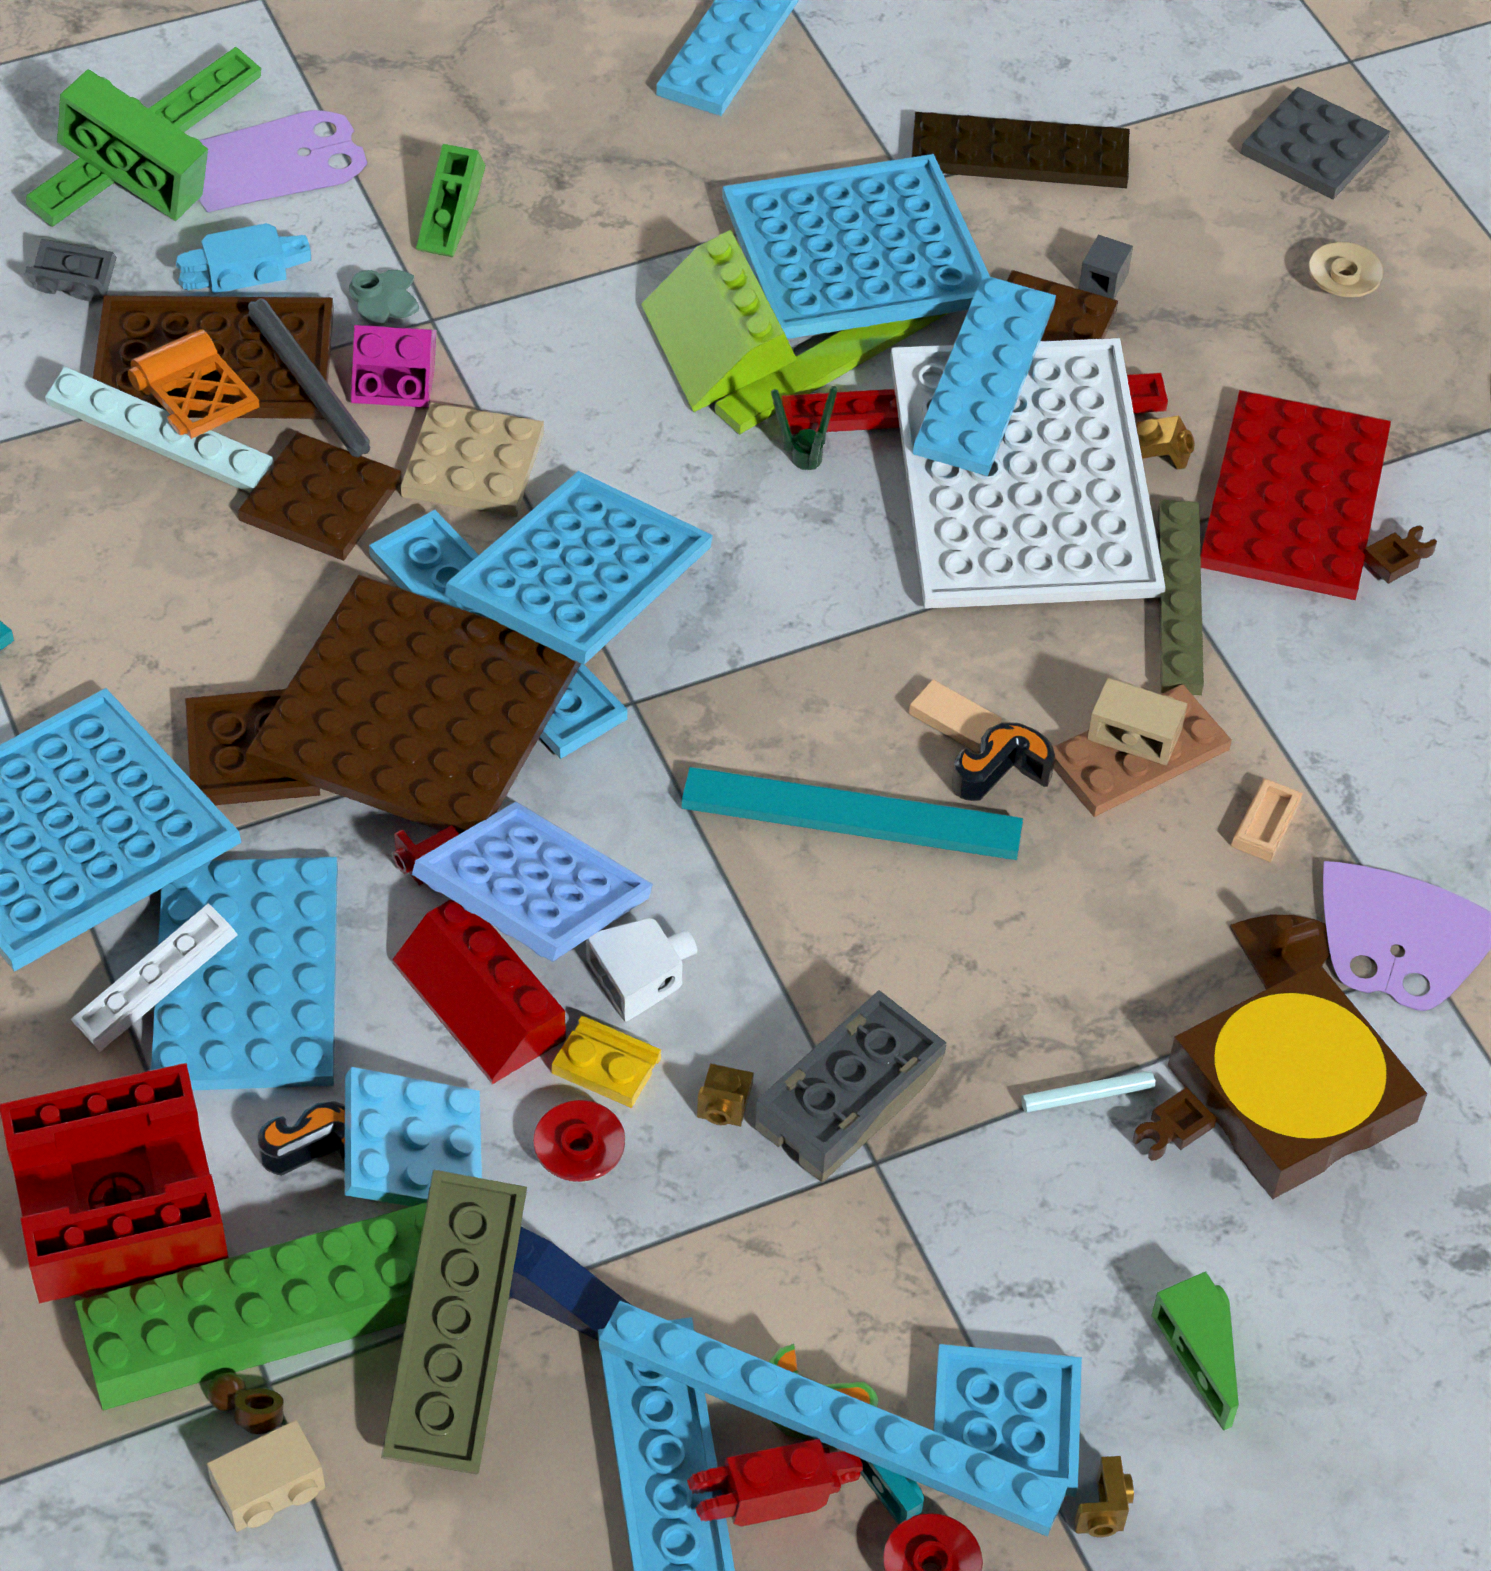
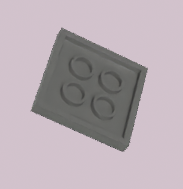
M1297 87L1243 142L1241 154L1334 200L1388 142L1390 131L1310 91Z

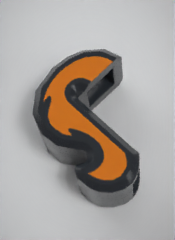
M1001 722L988 728L981 737L979 754H974L970 748H965L956 756L952 788L956 795L962 799L979 801L1013 766L1017 767L1022 774L1041 786L1048 787L1055 762L1053 746L1036 729L1018 722Z
M336 1101L317 1103L306 1109L292 1127L287 1126L284 1116L275 1117L266 1122L258 1133V1148L262 1166L267 1171L282 1176L338 1150L345 1164V1105Z

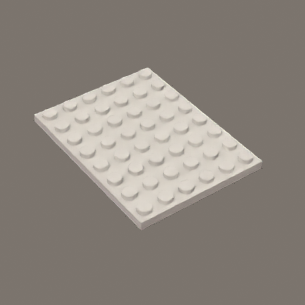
M1120 338L1040 341L988 476L913 454L915 440L954 345L891 348V367L924 609L1160 598L1161 592H1165L1166 587Z

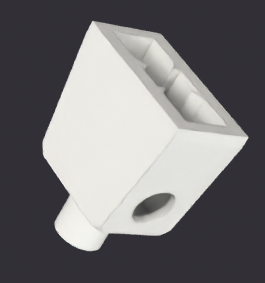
M651 918L598 931L586 940V961L624 1022L631 1020L678 990L682 985L683 964L681 960L697 954L695 940L688 930L667 938L657 921Z

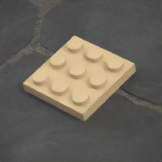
M431 402L401 484V497L517 517L544 435V421Z

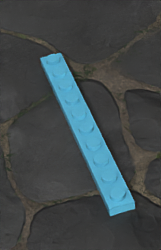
M619 1301L599 1338V1348L811 1438L820 1439L823 1443L1048 1537L1066 1495L1067 1486L623 1301Z

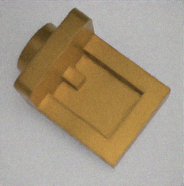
M1179 415L1137 422L1136 429L1142 459L1170 455L1177 469L1186 468L1190 454L1194 451L1195 443L1193 434L1190 430L1186 429Z
M1121 1456L1101 1457L1096 1477L1099 1502L1079 1504L1074 1522L1076 1533H1089L1093 1537H1108L1118 1531H1124L1129 1512L1128 1504L1133 1503L1134 1500L1131 1474L1123 1473Z

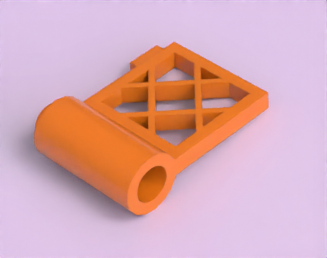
M203 329L196 330L131 360V369L128 370V377L136 391L142 390L146 395L152 394L170 414V416H167L168 423L180 436L187 434L192 439L259 408L257 396L221 358L212 339ZM217 370L222 375L220 382L201 380L203 375ZM175 388L189 389L186 398L169 396L166 392ZM196 391L216 393L213 401L194 399ZM224 394L240 396L243 399L234 404L221 402ZM189 410L209 412L208 416L192 422L187 417Z

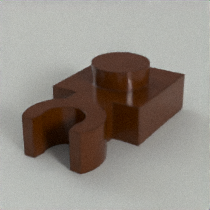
M1421 525L1412 527L1404 539L1394 532L1364 549V561L1389 584L1417 569L1421 559L1432 556L1435 552L1437 540L1434 538L1429 542H1420L1419 540L1424 530Z
M1186 1087L1154 1108L1151 1115L1153 1122L1140 1124L1134 1131L1132 1141L1138 1144L1143 1139L1154 1140L1156 1144L1150 1147L1148 1158L1154 1161L1165 1154L1167 1144L1173 1142L1182 1150L1214 1128L1217 1118Z

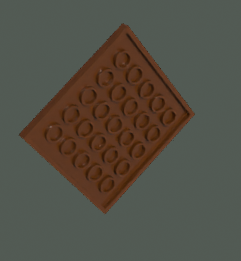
M358 575L247 749V763L440 831L452 825L461 834L497 813L581 663L569 659L567 656L495 620Z

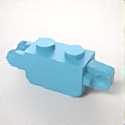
M265 223L207 234L201 241L202 249L191 250L188 253L184 252L183 254L180 253L179 256L177 255L176 267L181 271L178 281L184 290L187 289L189 291L211 287L212 293L215 294L286 280V269L311 261V250L306 235L281 237L278 236L275 226Z

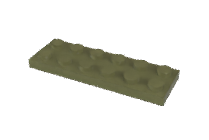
M433 1170L382 1449V1459L476 1475L479 1473L527 1193L526 1186Z

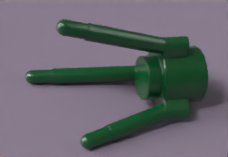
M836 386L830 388L818 431L803 429L795 437L791 434L778 390L773 389L771 391L773 404L784 437V450L792 452V462L797 468L814 470L822 463L826 431L838 391Z

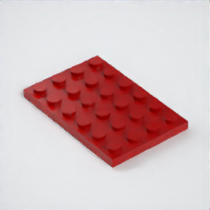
M1239 390L1200 555L1201 568L1356 601L1365 558L1364 549L1368 543L1391 421Z

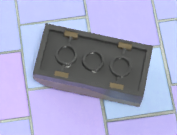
M878 990L757 1099L755 1129L777 1147L782 1144H788L799 1153V1165L823 1183L926 1086L943 1060L947 1042Z

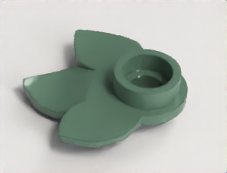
M363 270L356 273L350 282V297L358 303V313L371 324L382 326L388 321L389 316L393 318H406L419 311L418 302L406 290L414 281V275L401 270H388L379 274L373 270Z

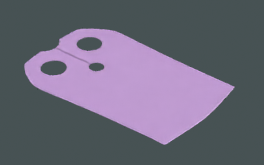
M319 110L305 111L256 126L199 140L208 148L203 195L199 198V201L207 212H212L264 199L346 183L359 174L367 165V160L363 148L357 146L351 140V135L355 131L345 115ZM321 122H331L337 128L336 132L329 137H320L314 133L313 129L315 125ZM300 148H308L311 150V153L308 156H300L297 154V151ZM342 153L351 158V164L344 169H335L328 164L329 158L335 154Z

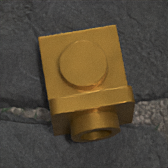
M710 1063L704 1086L700 1087L698 1093L697 1117L706 1119L716 1125L730 1124L741 1127L753 1085L754 1072Z

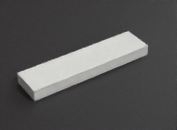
M208 903L71 1019L72 1022L96 1049L101 1052L234 939L237 933Z

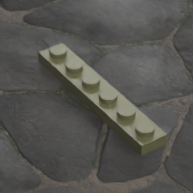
M1160 500L1158 506V549L1166 587L1165 592H1161L1159 598L1161 693H1165L1183 684L1192 695L1202 696L1204 673L1199 502Z

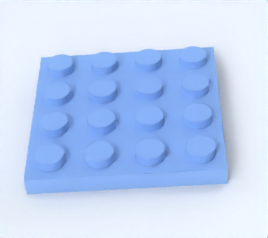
M518 802L510 804L490 816L487 820H483L415 861L412 872L413 876L428 884L431 889L446 895L462 905L468 912L478 915L497 927L502 933L512 936L531 948L537 955L545 957L552 962L647 900L653 886L652 883Z

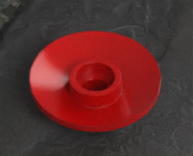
M586 1100L568 1101L553 1107L539 1120L534 1132V1150L541 1165L554 1176L574 1182L590 1181L604 1176L618 1164L625 1148V1132L618 1117L607 1107ZM576 1146H584L587 1148L583 1151L573 1150V1148Z
M927 1513L916 1515L907 1521H903L892 1531L885 1545L883 1566L884 1571H925L923 1565L935 1563L939 1566L940 1571H982L983 1559L977 1539L964 1524L946 1515Z

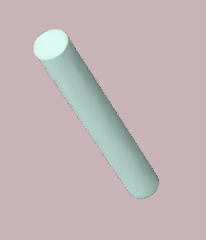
M1149 1070L1021 1096V1102L1024 1112L1028 1113L1155 1088V1078L1153 1072Z

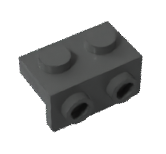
M41 239L34 267L26 266L24 274L36 290L46 294H56L58 290L68 292L72 297L84 301H91L93 297L103 299L104 295H107L117 257L111 251Z

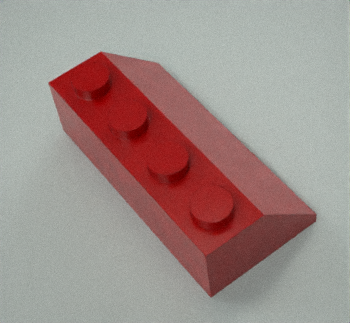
M452 899L427 912L392 959L396 969L492 1084L566 1040L565 1010L491 923L476 914L468 912L462 905Z

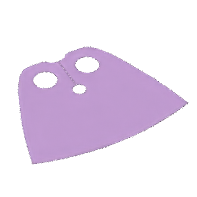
M1324 861L1323 899L1329 951L1334 970L1344 985L1365 993L1382 991L1394 997L1395 1001L1400 1005L1426 1011L1446 1000L1490 951L1491 912L1443 888L1402 874L1361 865ZM1391 946H1402L1405 949L1404 956L1395 958L1390 952ZM1360 955L1368 956L1376 962L1378 967L1377 973L1371 978H1360L1351 971V960ZM1410 973H1418L1425 976L1430 983L1429 992L1424 996L1409 994L1403 987L1404 977Z

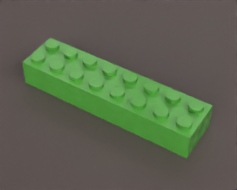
M427 1202L75 1301L103 1411L211 1380L221 1373L239 1372L404 1324Z

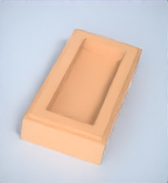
M934 679L910 704L909 709L910 715L976 753L980 751L981 737L987 729L1002 721L1001 717Z
M1263 778L1233 838L1231 847L1271 862L1298 809L1303 793Z

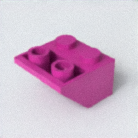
M354 325L351 403L429 408L435 371L437 330Z

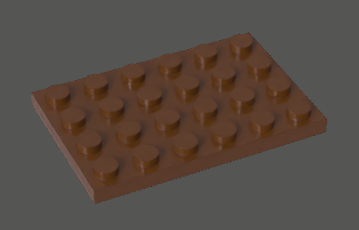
M104 295L93 379L165 410L152 394L146 395L142 390L136 391L128 377V370L131 369V360L196 330L203 329L212 339L217 353L259 399V408L237 418L325 419L249 316L250 310L248 305L251 301L256 302L259 298L265 299L328 383L334 314L333 298ZM217 370L203 375L201 380L220 382L222 375ZM175 388L166 393L169 396L186 398L189 389ZM196 391L194 399L213 401L216 393ZM224 394L221 402L234 404L243 399L240 396ZM189 410L187 417L204 418L208 416L209 412Z

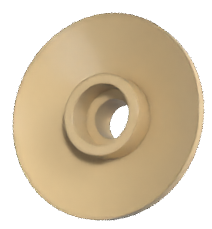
M1333 242L1323 245L1312 254L1309 262V273L1312 280L1323 290L1342 297H1360L1373 292L1381 284L1384 274L1380 259L1371 250L1350 242Z

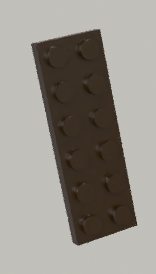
M915 112L911 157L934 154L943 174L1127 189L1130 129Z

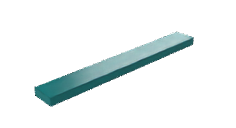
M689 767L682 797V809L1011 860H1017L1023 818L694 767Z

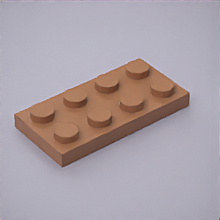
M1183 684L1161 694L1188 703L1182 731L1167 766L1087 740L1089 730L1053 747L1055 753L1054 770L1093 817L1230 750L1232 739Z

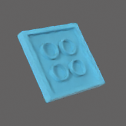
M356 1067L349 1069L345 1075L346 1196L412 1207L427 1202L433 1170L482 1178L479 1090Z
M939 1344L933 1431L1067 1486L1065 1496L1076 1497L1079 1467L1082 1357Z

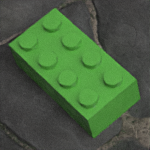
M89 69L60 94L57 142L174 221H177L203 195L208 148L198 139L190 137L175 127L168 119L160 117L145 107L138 99L128 96L113 86L108 79L98 76Z

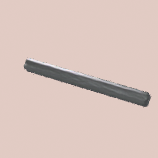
M259 298L256 302L251 301L248 305L250 310L249 316L350 454L358 458L362 454H367L370 451V440L268 302L262 298Z

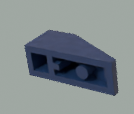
M523 1227L520 1228L509 1296L598 1341V1329L606 1327L619 1301L630 1303L554 1243Z

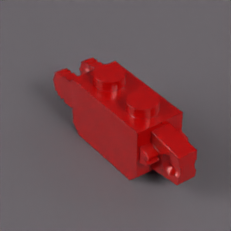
M820 1439L726 1457L724 1466L692 1474L687 1479V1483L692 1494H703L704 1492L708 1493L723 1490L724 1495L705 1499V1501L700 1502L695 1507L698 1518L700 1517L701 1521L706 1522L732 1517L733 1524L743 1527L819 1510L827 1505L830 1494L841 1491L842 1484L859 1480L863 1465L859 1457L845 1451L830 1453L829 1448L822 1447Z

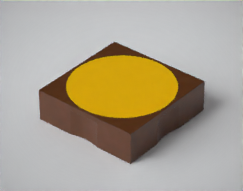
M1320 963L1174 1036L1168 1061V1067L1185 1088L1187 1087L1217 1118V1124L1228 1136L1236 1154L1272 1200L1325 1172L1328 1167L1342 1157L1368 1149L1417 1123L1428 1094Z

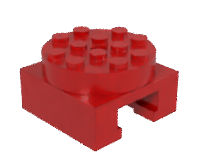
M187 1063L0 1104L4 1136L14 1172L22 1214L20 1220L29 1268L39 1304L74 1295L89 1298L229 1258L212 1174L209 1172L201 1137L198 1112Z

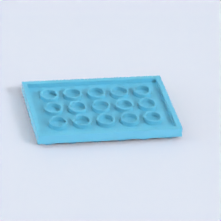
M578 471L446 583L445 596L567 656L569 659L585 665L711 548L713 535Z
M337 857L211 860L161 888L158 945L208 903L232 926L237 936L155 1005L151 1070L187 1063L192 1090L334 1086Z

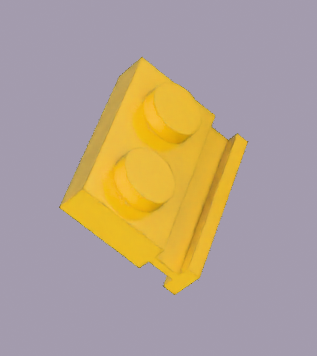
M581 1016L575 1031L572 1030L552 1062V1074L632 1108L651 1077L656 1063L658 1064L661 1060V1049L585 1016Z

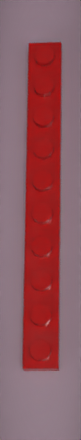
M1162 373L1127 375L1134 413L1164 412L1167 410L1168 398ZM895 389L837 392L826 432L900 428ZM829 393L781 396L791 434H798L803 429L818 431Z

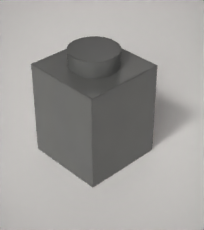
M1098 234L1082 263L1079 289L1115 299L1129 273L1133 246Z

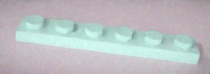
M65 366L45 396L47 405L250 494L274 463L272 456L212 430L192 439L187 434L180 436L168 423L167 416H170V414L166 410Z

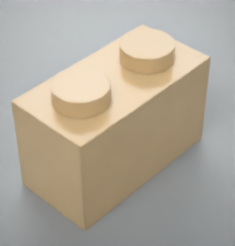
M1107 678L1091 715L1087 740L1167 766L1182 731L1188 703L1136 687L1130 683Z
M297 1420L207 1463L211 1485L236 1533L247 1527L256 1528L267 1523L275 1513L291 1505L299 1506L306 1504L314 1499L319 1491L325 1489L322 1465Z

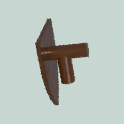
M1270 914L1246 919L1230 925L1232 932L1265 989L1317 963L1323 966L1330 956L1326 924L1315 919L1296 915Z

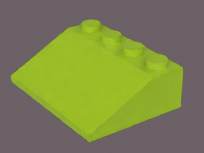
M731 230L697 246L641 303L693 412L797 360L775 313Z

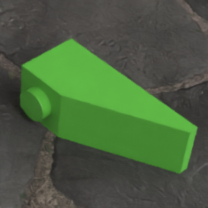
M448 144L442 145L416 246L418 251L448 257L454 256L476 204L486 167L478 150Z
M1205 1271L1157 1292L1151 1316L1223 1430L1232 1427L1239 1406L1230 1302L1224 1289L1220 1285H1215Z

